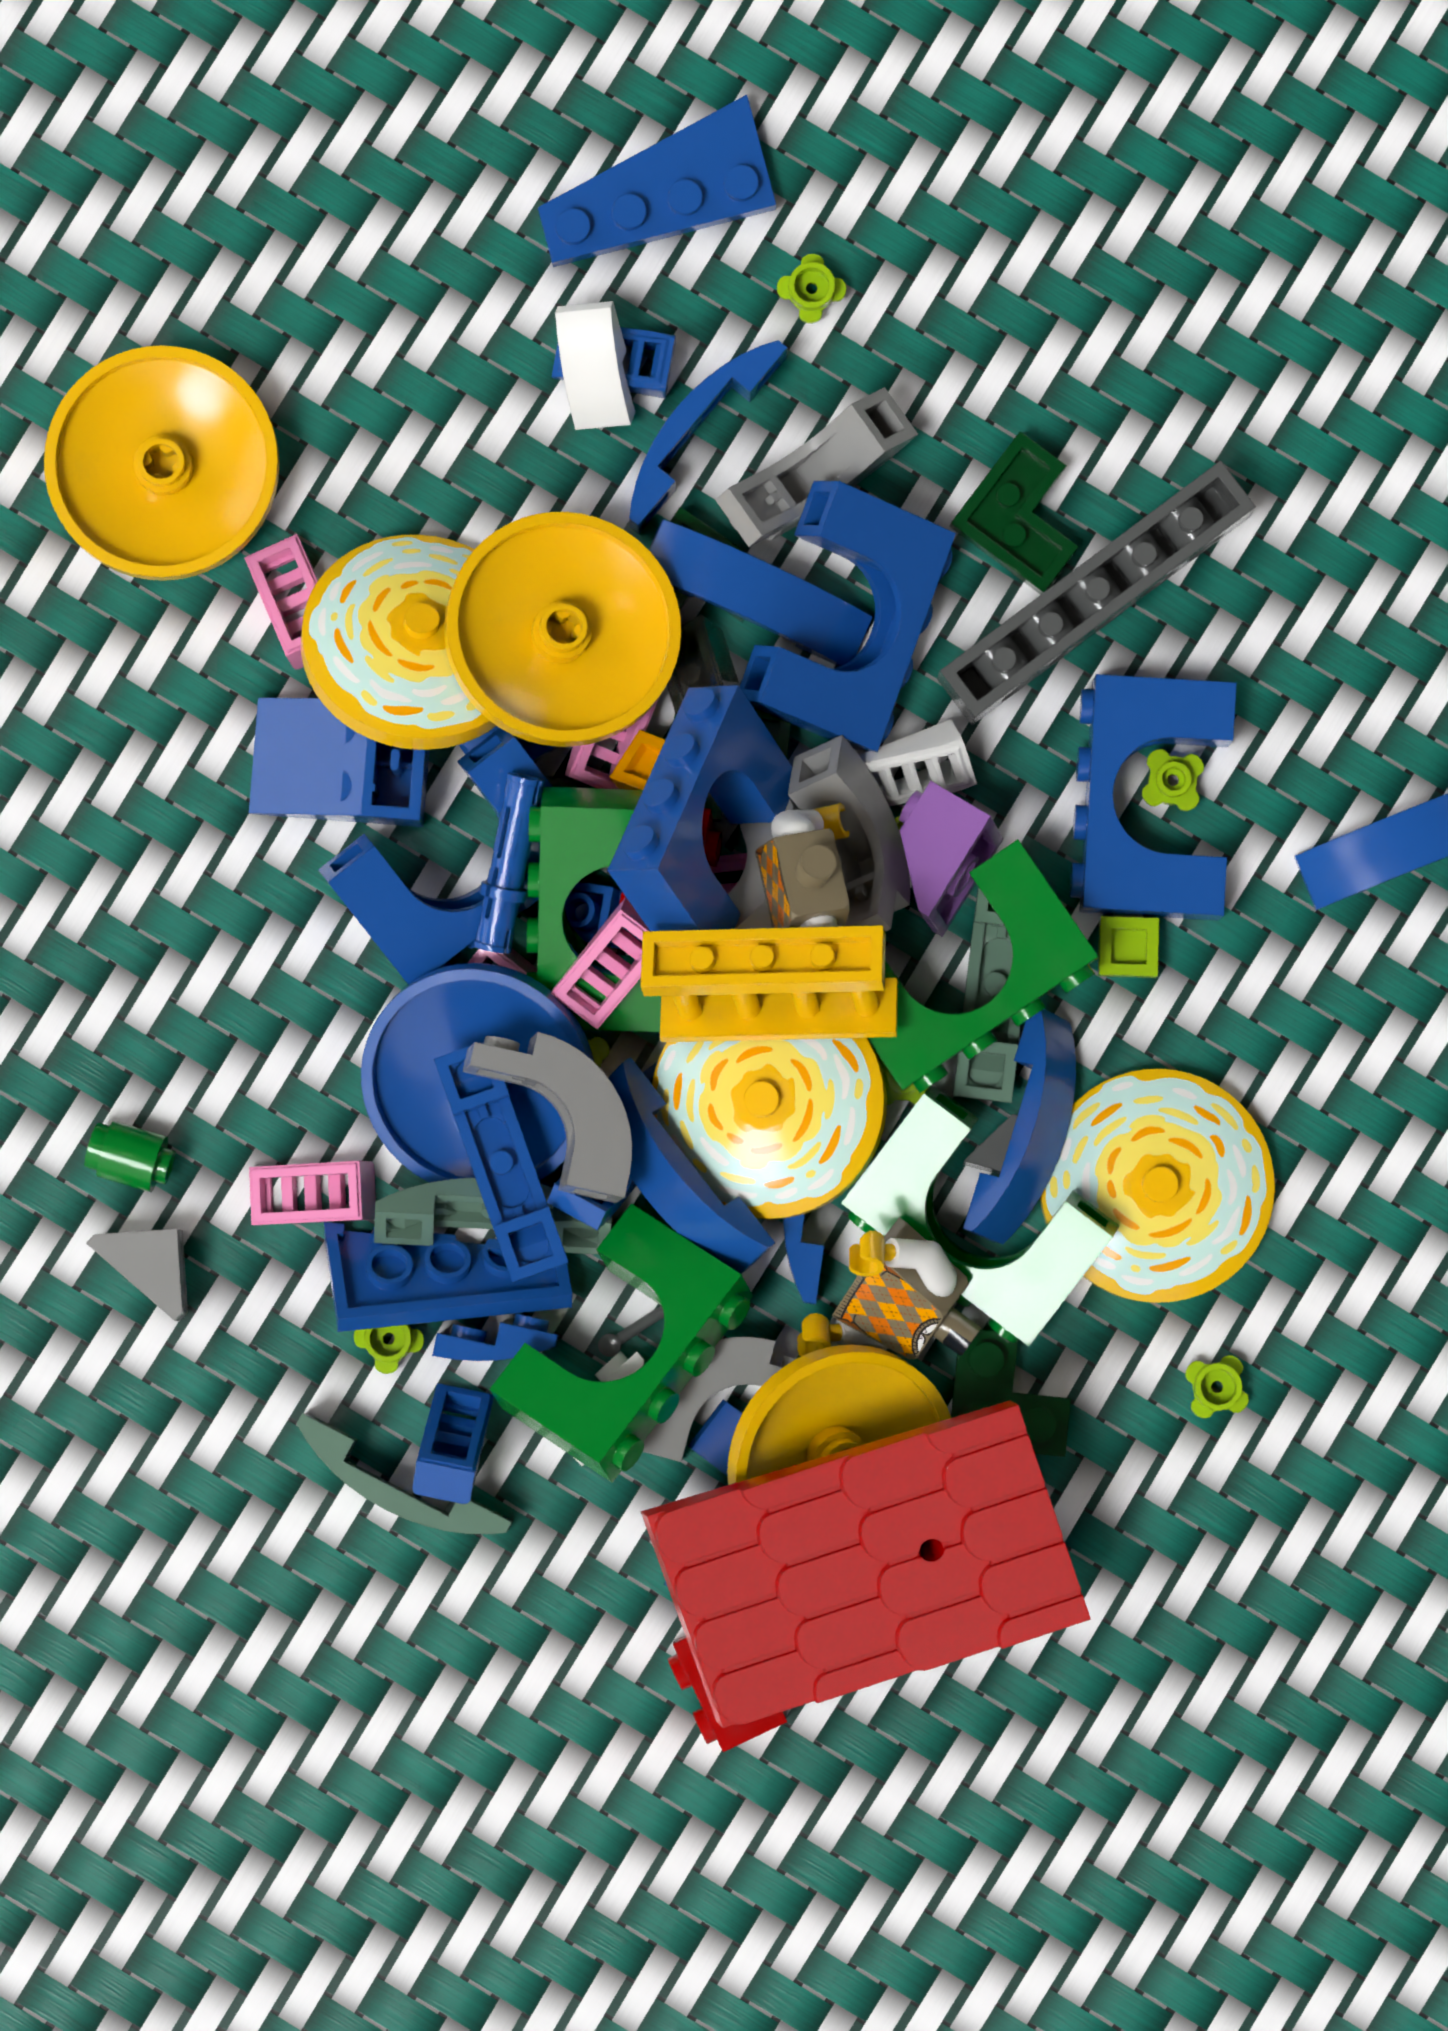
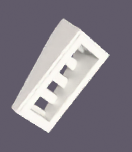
M952 719L879 747L878 752L868 751L859 755L870 772L878 771L882 783L880 789L889 807L906 803L916 790L923 793L930 781L951 793L977 784L965 744ZM948 756L949 760L941 763L938 762L937 758ZM924 761L926 769L916 772L914 763ZM901 766L904 777L894 781L890 768Z

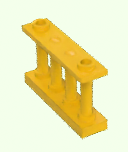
M883 925L643 931L641 990L644 997L661 996V1042L897 1037L898 980L897 978H885L886 934Z

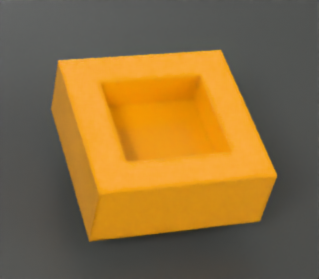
M639 730L609 778L619 789L643 790L666 739Z

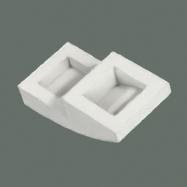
M613 301L558 306L555 312L558 346L575 430L631 425L635 409L622 365L627 350Z

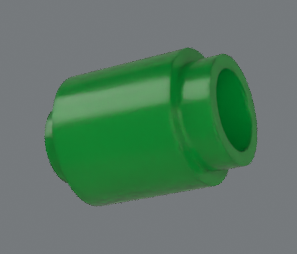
M113 1121L111 1125L98 1122L88 1143L84 1166L96 1170V1175L99 1178L152 1192L157 1182L162 1184L168 1182L173 1169L176 1151L167 1148L168 1136Z

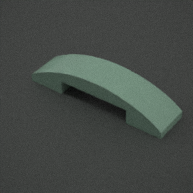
M979 888L977 890L962 1013L974 1011L989 1003L1004 987L1012 967L1013 950L1009 933ZM1011 1018L991 1031L998 1041L970 1060L966 1058L963 1052L957 1055L953 1096L1012 1103L1017 1063L1014 1059L1018 1049L1020 1026L1017 1027Z
M475 1178L430 1182L398 1191L375 1201L374 1243L433 1246L434 1226L493 1229ZM541 1184L547 1201L553 1187ZM548 1204L565 1253L598 1254L596 1249L611 1231L612 1216L597 1231Z
M307 1412L302 1413L296 1423L317 1456L336 1476L367 1500L399 1517L423 1526L463 1534L507 1533L514 1521L472 1498L467 1504L455 1503L451 1512L448 1513L348 1461L358 1441L355 1437Z

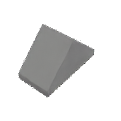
M164 1229L94 1234L87 1241L86 1244L174 1321H181L188 1313L183 1230Z

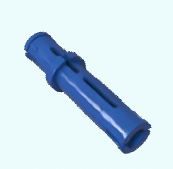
M511 772L507 773L502 811L500 812L488 879L481 882L480 894L484 896L480 923L474 941L476 948L503 954H510L512 952L514 929L520 903H525L528 890L523 887L532 842H529L530 807L539 806L545 780L542 778Z

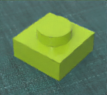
M1101 916L1099 918L1098 976L1158 977L1159 918Z

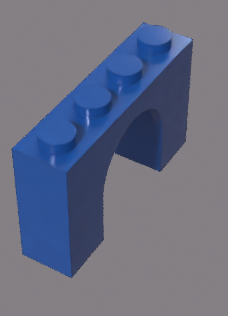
M813 481L794 536L848 559L861 570L869 582L874 597L875 618L873 628L862 650L849 662L832 669L782 647L754 645L740 684L741 690L752 707L829 740L843 735L855 750L878 752L880 744L885 741L891 732L894 722L892 711L899 691L911 676L913 670L912 655L919 635L927 628L933 613L931 602L938 582L950 567L952 561L951 546L956 533L841 481Z
M1096 674L1092 681V689L1081 690L1079 723L1090 724L1089 745L1088 747H1078L1076 782H1086L1085 805H1075L1073 840H1083L1082 863H1072L1070 874V898H1080L1079 912L1217 921L1224 916L1227 857L1166 854L1143 847L1133 840L1120 824L1114 808L1113 789L1121 765L1133 754L1146 747L1159 744L1229 747L1234 738L1235 682Z
M739 685L688 688L607 870L650 931L735 929L741 913L712 872L704 850L702 819L708 793L711 794L730 824L772 823L776 815L785 811L790 800L788 790L792 766Z
M501 728L497 729L457 761L493 808L498 820L505 796L507 773L536 776L545 780L543 787H553L518 740ZM365 834L318 869L407 984L428 972L450 966L449 960L466 946L470 949L475 948L474 941L480 923L484 896L480 894L481 885L465 895L450 899H435L420 895L402 882ZM532 842L523 887L527 890L529 862H540V842ZM527 893L526 902L520 903L519 912L533 905L539 898L528 897Z

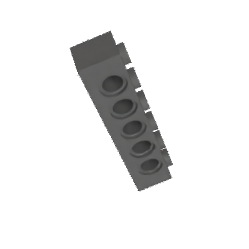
M1220 460L941 669L937 678L938 682L970 724L974 725L1246 521L1256 506Z

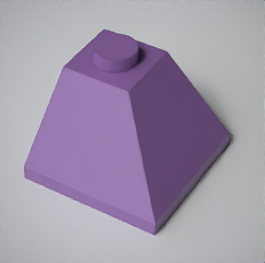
M930 781L923 793L916 790L903 807L899 817V821L904 823L900 829V835L918 911L931 930L943 937L976 884L969 872L994 855L1003 837L990 815Z

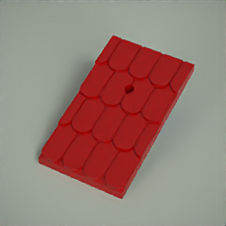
M1011 1400L640 1511L713 1714L720 1726L725 1728L734 1724L744 1725L813 1701L821 1703L917 1670H930L996 1647L1004 1649L1091 1620L1018 1404Z

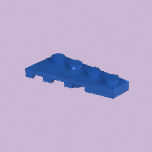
M745 95L539 206L538 212L552 266L557 267L776 210V201L748 96Z
M324 1222V1239L338 1332L572 1308V1289L568 1266L565 1264L512 1283L497 1239H488L485 1245L460 1242L456 1240L457 1235L434 1233L433 1246L374 1243V1227L373 1233L345 1231V1224Z

